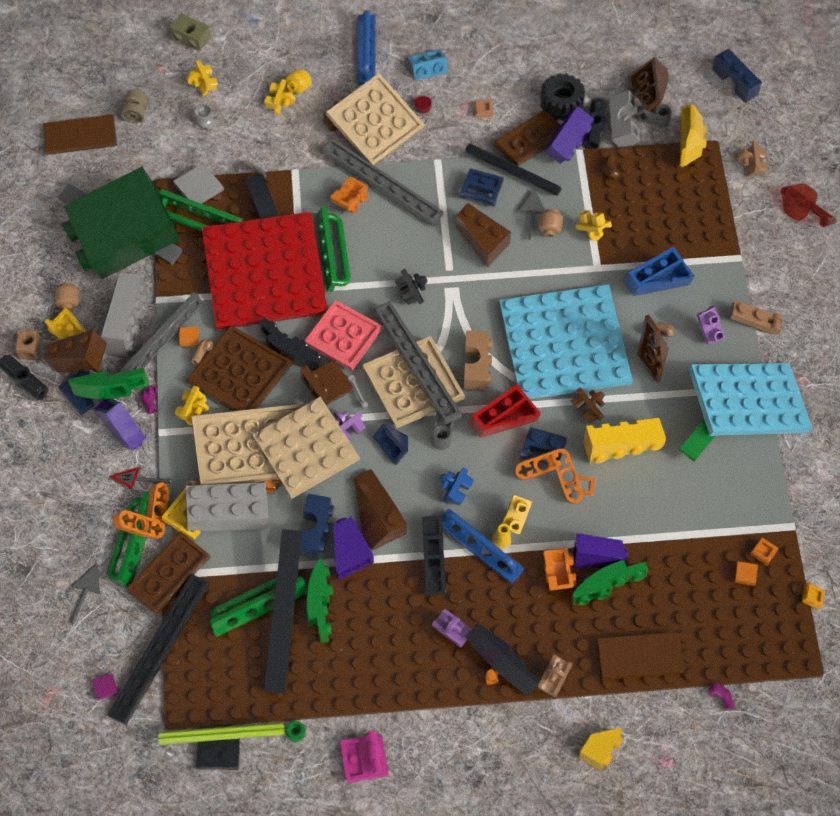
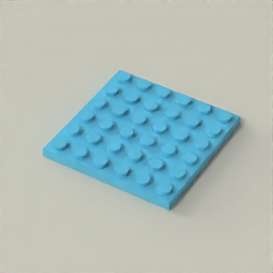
M609 284L499 300L516 384L519 385L529 399L577 393L576 390L579 387L583 391L632 385L633 379Z

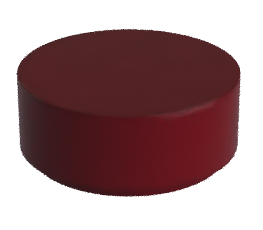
M424 95L417 97L414 102L415 110L419 113L429 112L432 108V100Z

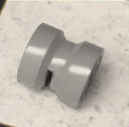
M207 104L196 106L194 112L198 127L204 129L211 127L214 122L211 107Z

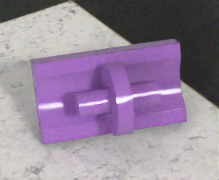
M710 306L707 310L696 314L699 321L697 325L702 330L706 344L709 345L725 338L724 331H722L719 322V315L714 306Z
M339 411L334 413L335 420L341 425L340 428L348 440L352 438L346 429L351 427L358 434L366 428L360 419L362 417L360 412L348 421H346V418L350 414L347 411L343 414Z
M446 609L432 623L435 629L460 648L468 640L466 634L471 628Z

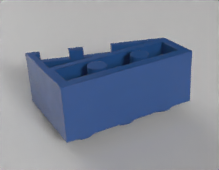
M672 247L628 272L624 282L633 295L637 296L690 285L695 276L676 249Z

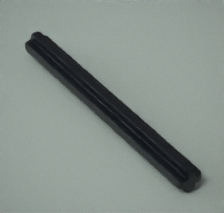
M469 143L465 149L466 153L553 195L558 196L561 192V186Z

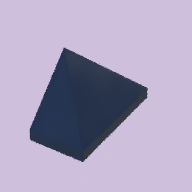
M383 423L372 436L395 465L408 452V436L386 423Z

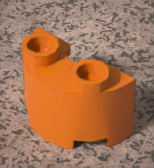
M350 176L343 183L342 188L336 190L330 196V201L355 214L361 203L364 204L368 198L366 193L368 185Z
M568 548L544 551V571L546 583L549 584V590L573 588L577 582L575 573H571L570 566L573 565L572 553H568Z

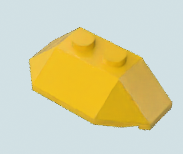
M694 104L682 105L680 167H684L702 156V149L706 148L707 139L703 137L706 136V126L703 125V117Z

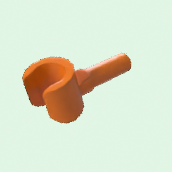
M265 480L266 492L274 493L276 485L280 480Z
M495 669L488 670L485 675L488 685L498 682L497 675L500 674Z

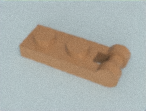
M737 300L732 303L730 319L774 335L780 334V323H782L783 318L781 314H772Z

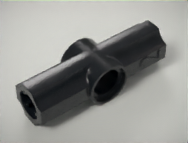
M601 98L591 100L589 115L594 120L591 123V130L585 135L584 146L588 149H596L600 145L606 102Z
M10 354L4 355L0 359V369L15 381L20 389H24L36 401L43 400L49 391L48 387L37 379L28 367L20 364Z

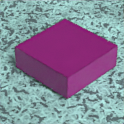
M112 673L92 680L98 701L119 694Z

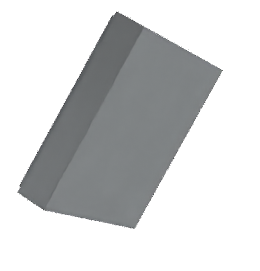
M203 163L173 181L176 188L185 198L201 204L224 190L222 184Z

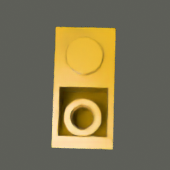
M616 728L591 734L580 752L579 759L600 771L604 765L608 767L613 759V755H611L613 749L616 748L618 750L624 739L621 737L623 730Z

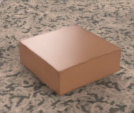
M492 99L474 100L476 118L493 117Z

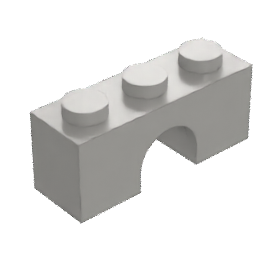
M629 90L611 96L609 105L611 119L609 122L612 127V133L610 134L612 142L616 143L618 147H627L640 142L638 126L631 119H628L630 116L637 114L636 98Z

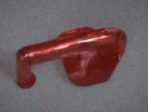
M806 183L781 188L784 212L792 219L801 221L811 211L820 217L819 225L821 227L836 224L837 219L816 204L818 194Z

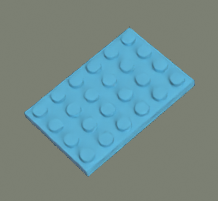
M790 363L692 364L688 368L710 436L809 433L813 429Z

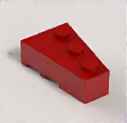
M516 384L473 414L469 424L479 437L483 438L537 422L541 413L519 385Z

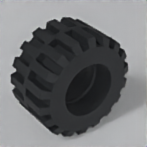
M557 73V76L551 75L550 79L547 78L542 85L541 108L551 117H554L555 120L561 119L563 121V116L575 107L583 108L585 98L584 84L581 83L579 78L575 79L574 75L569 76L568 73H564V75ZM562 95V96H567V97H569V98L562 99V98H558L557 96Z

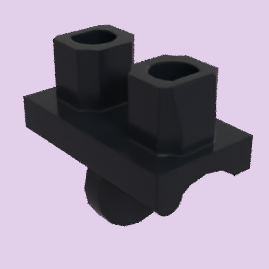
M403 269L400 271L402 276L396 279L395 283L400 291L409 287L410 290L402 294L404 301L408 305L415 301L419 304L423 303L424 300L418 288L421 291L426 289L424 286L428 282L426 276H419L416 273L413 275L415 278L413 280L407 270Z

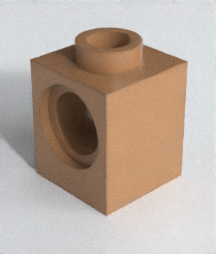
M32 329L18 330L16 352L19 359L38 360L41 342L38 331Z

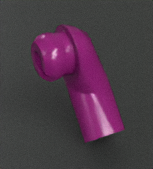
M153 385L148 386L141 397V401L148 414H153L157 411L153 403L157 395V388Z
M719 683L709 686L708 692L710 696L715 697L718 695L722 699L725 710L735 708L728 689Z

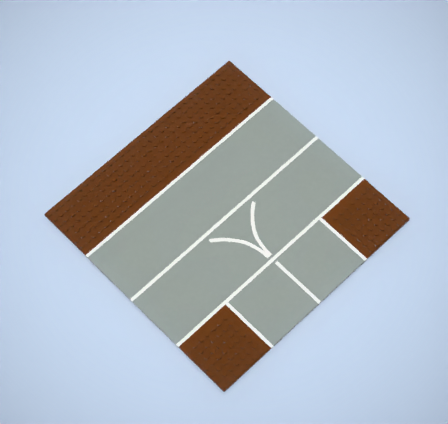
M717 140L706 141V148L702 149V156L684 167H680V143L573 150V157L561 164L547 153L540 152L519 165V167L561 186L562 189L558 196L477 157L375 164V167L443 211V216L433 226H430L341 166L266 171L265 174L267 176L264 177V180L279 216L311 212L327 309L337 300L382 325L375 315L373 308L390 301L416 342L429 336L433 338L465 395L464 400L455 403L462 413V417L456 419L450 445L444 450H439L433 445L436 412L397 428L398 431L408 436V452L395 465L372 437L383 423L393 428L395 427L363 370V364L396 351L397 348L383 328L352 371L336 363L347 379L349 375L355 376L356 385L364 401L368 403L367 408L361 407V401L353 387L351 392L326 405L334 418L336 411H339L341 414L347 411L350 416L346 418V421L358 412L362 414L360 419L363 421L365 429L358 434L351 427L346 429L352 438L349 441L359 455L360 460L294 498L290 497L280 481L276 485L274 493L267 492V529L202 531L193 541L210 554L211 558L195 574L209 581L210 585L163 663L164 726L167 731L197 729L199 726H234L713 686L714 683L734 685L820 678L823 676L824 670L811 606L802 602L806 579L777 434L715 436L695 462L679 451L680 447L704 418L688 368L692 364H763L756 328L730 319L732 303L735 300L751 305L720 146ZM496 155L511 162L505 155ZM608 155H613L616 158L614 166L620 173L617 179L608 177L603 171ZM470 168L504 177V183L495 207L471 198H460V192ZM259 173L214 175L222 184L224 190L202 204L242 218L243 221L259 219L244 178ZM350 176L368 185L366 192L368 198L364 204L361 203L355 214L330 201V196L336 190H340L343 183ZM177 178L154 180L153 183L158 193L163 189L184 197L173 183ZM469 188V191L476 192L490 197L492 195L487 192ZM534 190H536L545 210L555 209L563 216L562 230L559 234H555L554 237H546L538 229L541 213H535L532 240H529L531 212L519 210ZM467 203L511 231L510 244L488 268L480 255L476 254L474 247L470 242H467L456 227V214ZM169 204L165 207L167 211L208 226L222 225ZM321 206L327 207L328 213L336 214L342 219L351 275L348 285L342 287L335 286L333 292L326 291L316 217ZM584 210H590L591 214L602 212L604 213L605 220L611 221L612 226L610 228L605 227L602 230L603 236L597 241L590 240L587 231L576 229L575 224L580 222L579 213ZM172 220L181 239L173 244L182 248L183 252L173 265L155 256L156 332L186 299L195 292L199 295L203 305L183 327H199V343L201 340L207 339L212 341L214 346L227 329H216L203 232ZM329 220L337 279H343L336 223ZM672 247L676 249L695 276L690 285L637 296L633 295L624 282L628 272ZM403 269L407 270L413 280L415 279L413 275L416 273L419 276H426L428 280L427 284L424 285L426 289L421 291L418 288L424 300L423 303L419 304L415 301L408 305L404 301L402 294L410 289L407 287L400 291L395 283V280L402 276L400 271ZM609 284L633 379L632 385L594 390L596 393L602 391L605 394L602 399L605 405L600 407L596 404V407L604 416L601 421L597 418L593 422L588 423L582 416V413L589 408L588 405L585 404L577 410L571 400L578 393L530 399L541 413L537 422L480 438L469 424L471 416L516 385L499 300ZM710 306H714L719 315V322L722 331H724L725 338L708 345L705 343L702 330L698 328L697 323L699 321L696 314L707 310ZM324 314L276 321L275 324L278 326V330L286 333L290 339L296 336L298 339L305 341ZM648 314L654 323L663 322L671 324L674 327L673 331L675 333L672 337H665L664 331H660L669 350L659 383H656L637 355L644 319ZM260 324L235 327L267 346V336L261 331ZM180 330L157 354L159 479L172 480L171 483H165L169 488L168 508L185 489L189 480H200L193 426L188 425L185 420L179 419L175 415L176 408L185 405L182 400L184 391H191L193 388L186 383V379L197 367L191 363V359L198 346L180 347ZM466 330L489 331V339H493L492 350H488V355H492V366H488V372H491V383H487V390L464 389L465 363L473 364L479 361L475 357L465 356ZM318 353L322 358V366L332 361L326 356ZM292 364L258 409L308 404L315 400L301 380L300 369L302 367ZM584 391L589 398L592 397L589 394L590 391ZM205 395L207 399L205 404L208 405L209 409L207 413H201L200 415L233 411ZM660 419L666 436L665 445L657 451H644L639 455L630 454L621 459L612 458L599 464L589 463L583 445L586 426L593 425V428H601V424L609 423L610 427L620 422L627 421L629 424H633L636 420ZM530 427L567 438L564 449L571 456L577 476L595 478L593 496L584 495L580 503H570L565 496L556 470L529 480H521L517 477L515 471L517 465L529 460L528 458L526 460L520 458V454ZM529 449V451L536 452V453H539V454H542V455H543V454H546V453H544V452H540V451H537V450ZM562 454L560 462L562 463L563 467H559V470H562L565 467H571L570 464H568L567 466L565 464L564 459L567 458V455ZM534 462L530 463L531 468L527 469L523 466L520 474L527 476V472L530 470H534V474L537 473ZM538 462L540 470L548 468L549 464ZM463 467L468 469L467 475L474 479V482L468 490L461 486L458 488L460 492L466 495L460 505L454 504L451 501L447 504L444 503L442 499L449 487L446 490L441 489L440 476L442 474L448 475L449 471H452L454 479L456 473L461 471ZM372 469L405 520L407 534L372 550L374 555L373 564L338 580L335 562L334 524L341 518L352 516L362 534L354 477ZM564 472L563 480L566 482L572 481L574 477L573 472ZM579 480L582 490L590 491L591 481ZM575 483L565 486L566 489L571 488L572 494L569 497L577 500V496L580 494L574 491ZM308 493L331 497L332 505L335 506L333 517H329L330 530L329 534L324 536L323 541H326L325 551L320 553L319 559L323 558L324 565H328L330 577H326L327 584L331 583L333 595L329 596L330 603H326L328 615L325 616V621L330 622L332 634L328 635L329 642L321 643L318 624L309 626L307 594L296 598L285 695L264 693L273 610L217 637L210 624L211 612L218 605L277 578L282 529L296 531L299 529H313L316 523L304 519L303 512ZM512 495L532 500L520 535L510 532L511 544L501 549L524 568L523 573L512 584L508 583L443 530L446 595L425 596L422 517L441 516L447 509H451L492 542V536L503 522ZM165 523L164 535L161 537V551L179 533L178 530ZM457 524L451 527L455 532L462 530ZM576 533L622 540L623 548H627V560H624L626 567L646 562L648 567L646 577L638 582L633 580L626 582L620 587L613 586L611 595L605 599L598 600L596 598L584 605H572V595L587 578L604 568H574L573 547ZM472 536L466 539L470 544L477 542ZM761 537L779 548L768 565L750 555ZM487 548L482 550L484 556H491L493 554ZM568 548V553H572L573 565L570 566L571 573H575L577 584L573 588L549 590V584L546 583L544 571L545 559L543 553L546 550ZM300 556L297 578H303L308 591L310 578L318 559ZM503 561L497 562L499 568L504 569L507 567ZM738 561L758 565L755 586L735 582ZM274 587V588H272V589H270V590H268V591H266V592H264V593H262V594H260V595H258V596H256V597H254V598H252V599H249V600H247V601H245V602H243V603H241V604H239V605H237V606H235V607H233V608H231V609H229V610H227V611H224V612H222L221 614H224V613H226V612H228V611H230V610H232V609H234V608H236V607H238V606H240V605H242V604H244V603H246V602H249V601H251V600H253V599H255V598H257V597H259V596H261V595H263V594H265V593H267V592H269V591H271V590H274L276 587ZM181 590L162 609V622ZM272 599L266 601L264 605L269 604L272 601ZM254 608L247 610L246 614L252 612ZM444 609L455 617L457 616L460 621L471 629L478 622L511 645L509 651L525 661L524 668L542 679L553 655L573 664L557 697L537 687L527 696L508 682L501 674L497 675L498 682L488 685L485 675L488 670L494 668L478 653L468 640L460 648L435 629L432 623L441 615ZM235 617L230 618L227 622H232ZM679 632L685 668L684 674L602 680L597 645L598 638Z

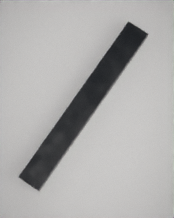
M282 529L264 693L285 695L302 531Z
M194 574L190 575L107 714L110 718L127 726L208 589L209 581Z

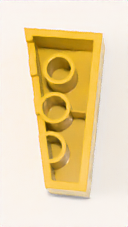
M659 418L636 420L633 424H629L627 421L620 422L612 427L607 423L601 424V428H593V425L586 426L583 445L589 463L599 464L612 458L621 459L630 454L639 455L648 450L657 451L664 447L666 436Z

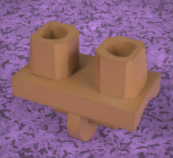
M753 141L750 148L743 149V152L738 155V161L747 167V177L753 178L755 174L763 175L767 171V164L760 162L766 156V149L759 148L757 141Z
M553 655L537 688L557 697L573 663Z

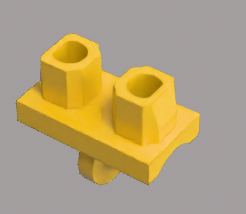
M201 60L195 61L196 68L189 72L187 82L189 85L199 87L202 96H207L209 90L217 88V79L208 78L212 74L210 65H202Z
M282 79L280 84L271 83L270 94L276 96H266L265 107L273 109L275 115L280 114L282 106L288 107V105L295 103L296 98L292 95L293 92L288 91L286 88L287 80Z
M584 210L579 213L580 222L575 224L576 229L587 231L589 239L597 241L603 236L602 230L605 227L610 228L612 226L611 221L605 220L604 213L597 212L591 214L590 210Z
M193 386L191 391H184L182 400L185 405L178 406L175 410V415L179 419L185 420L190 426H193L192 416L207 413L209 409L208 405L205 404L206 396L199 391L200 388L198 386Z
M512 495L502 524H507L510 527V532L520 535L532 500Z

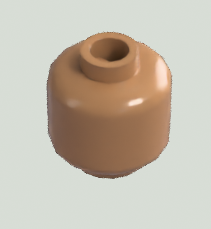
M546 209L545 212L540 214L538 229L544 233V236L554 237L555 234H559L562 230L563 216L558 210Z
M72 283L60 284L55 290V305L61 308V310L67 308L72 311V309L79 305V289Z

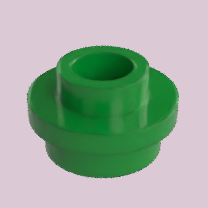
M299 721L290 722L285 729L286 737L292 742L303 740L306 735L304 724ZM298 729L300 732L298 735H293L292 731Z

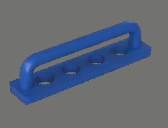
M365 10L363 15L358 16V86L364 85L375 76V15H370L368 10Z
M447 509L441 515L443 530L508 583L512 584L523 573L524 568L451 509ZM457 524L462 530L455 532L451 527ZM472 536L477 542L470 544L466 539ZM487 548L493 554L491 556H484L482 550ZM501 560L507 567L504 569L499 568L497 562Z

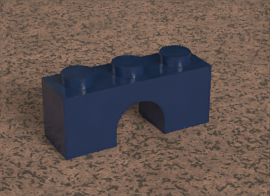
M729 48L715 56L712 69L722 80L728 77L732 78L735 84L734 92L744 103L759 95L762 82Z
M308 493L303 510L304 519L314 521L316 526L311 530H298L302 531L300 556L319 559L320 553H324L326 541L323 540L324 536L329 534L330 523H328L329 517H333L335 508L332 505L331 497Z

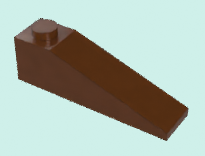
M653 57L628 76V85L647 111H650L662 102L669 81L668 69L658 59Z
M648 314L644 319L637 355L656 383H659L669 349L659 328Z
M370 469L355 476L354 482L362 534L371 551L406 535L407 524L373 470Z

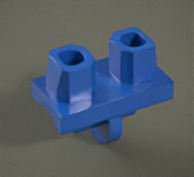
M463 467L461 471L456 473L454 479L452 471H449L448 475L442 474L440 476L441 489L446 490L449 487L442 499L444 503L447 504L451 501L454 504L460 505L466 495L460 492L458 488L461 486L468 490L474 482V479L467 475L468 469Z

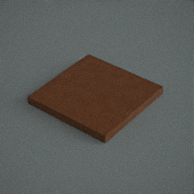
M230 325L189 375L186 383L192 387L198 386L200 392L232 411L258 409L293 363L290 359Z

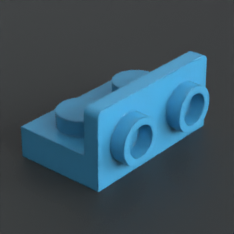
M441 49L408 56L415 80L448 73L447 59Z

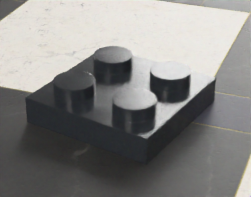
M199 726V729L229 726ZM241 738L199 741L197 743L196 769L239 770Z

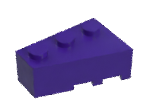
M579 106L563 116L562 120L564 122L561 126L557 127L556 134L551 137L544 149V152L559 164L569 161L573 157V150L581 145L583 135H586L592 128L591 123L594 118Z

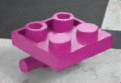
M369 731L365 737L340 741L347 784L389 777L382 734L376 735L375 731Z

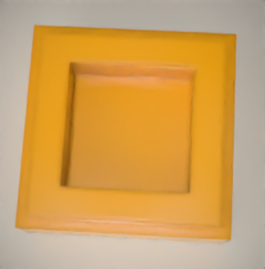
M809 582L804 585L802 602L817 610L823 608L825 590Z

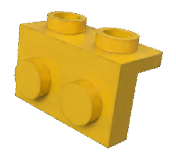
M64 308L53 321L50 319L45 320V323L48 325V331L59 340L86 332L85 328L67 308Z

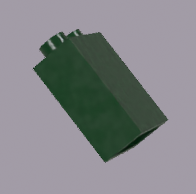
M143 166L64 205L69 220L63 222L62 226L70 241L73 243L79 240L83 248L75 252L76 257L85 272L94 269L101 279L181 240L153 181Z

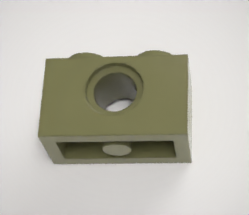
M182 13L170 26L172 39L187 45L191 49L201 51L211 39L210 26Z

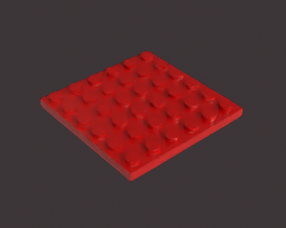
M311 212L202 227L217 330L228 329L230 325L242 327L260 324L259 321L264 317L269 321L276 322L323 315L327 312Z

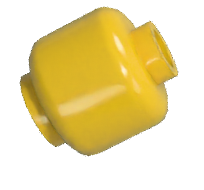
M303 69L294 70L286 78L288 90L297 95L309 89L312 82L309 73Z

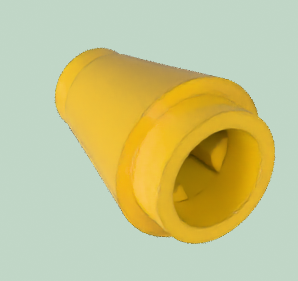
M500 524L492 536V542L498 548L504 549L511 544L512 538L510 527L507 524Z

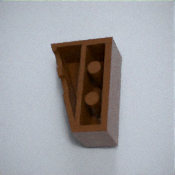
M469 203L456 214L457 229L467 242H470L474 247L476 254L480 255L488 268L510 244L511 231Z
M92 329L56 342H51L46 348L44 359L57 372H74L75 370L99 372L107 343Z

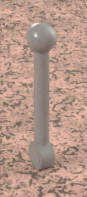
M349 375L348 380L352 383L361 401V407L367 408L368 403L364 401L356 385L355 376Z

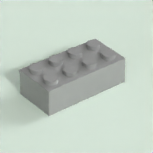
M119 273L101 338L107 343L105 351L109 356L129 359L130 353L134 351V338L139 334L140 327L138 324L144 316V304L148 302L146 284L143 283L141 275Z
M266 483L186 486L187 531L267 529Z

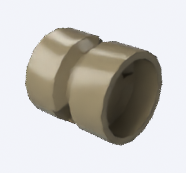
M139 90L128 91L121 112L122 118L130 123L142 122L149 100L148 96Z

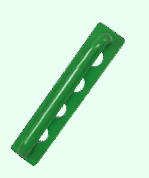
M163 189L158 193L165 207L169 204L220 224L243 221L242 218ZM167 211L171 220L200 231H202V227H208V225Z
M321 206L316 217L326 291L333 292L335 286L342 287L348 285L351 275L342 219L336 214L328 213L327 207ZM329 220L336 223L343 279H337Z
M144 492L142 497L133 499L128 504L126 510L134 512L135 508L140 505L137 514L145 516L149 492ZM137 520L136 526L140 530L142 524ZM120 530L107 569V576L111 581L118 582L126 589L133 582L146 538L130 534L119 572L115 574L127 535L126 531Z
M302 577L297 578L295 599L308 592ZM277 578L215 607L210 615V624L215 636H220L273 610L275 589L221 614L276 587ZM272 599V601L269 604L264 605L266 601ZM254 608L252 612L246 614L247 610ZM235 617L232 622H227L230 618Z

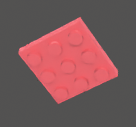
M335 300L305 339V342L309 348L352 371L383 330V326Z

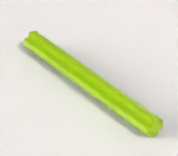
M281 722L165 731L158 733L159 744L276 736L284 734V724Z

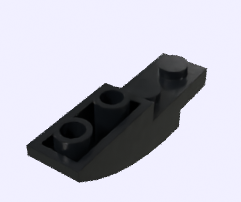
M266 317L259 321L261 331L267 336L266 340L269 348L290 359L294 365L299 367L307 365L310 370L314 371L322 367V358L317 352L313 353L304 340H300L296 336L290 339L286 333L278 330L275 322L269 321Z

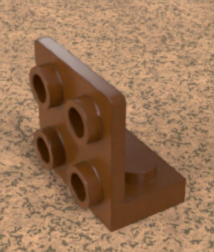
M334 360L315 371H311L307 365L300 369L301 380L315 399L321 397L326 405L353 390L352 384Z

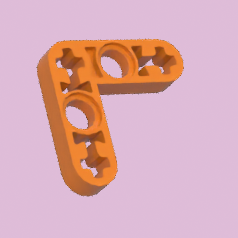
M557 449L517 465L516 475L521 480H529L556 470L567 500L572 504H578L583 500L584 493L571 456L565 449ZM559 453L567 455V458H565L564 461L566 466L570 464L571 467H565L562 470H559V467H563L560 461H556V458L559 457ZM541 459H545L549 463L548 468L545 470L538 468V462ZM534 462L537 473L534 474V470H530L527 472V476L520 474L523 466L527 469L531 468L530 463ZM566 471H571L574 474L570 482L563 480V474ZM577 482V486H574L575 491L580 492L577 500L569 497L572 494L571 488L566 489L565 486L573 485Z
M156 483L150 487L146 516L128 510L119 511L113 516L114 526L120 530L148 539L162 537L165 531V522L162 521V516L167 511L169 500L168 486L165 483ZM155 506L160 510L158 516L154 512ZM137 520L142 524L140 530L136 526Z

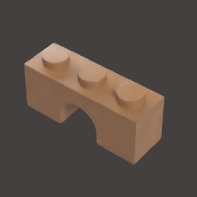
M466 330L465 356L475 357L479 361L473 364L465 363L464 389L487 390V383H491V372H488V366H492V355H488V350H492L493 339H489V331Z

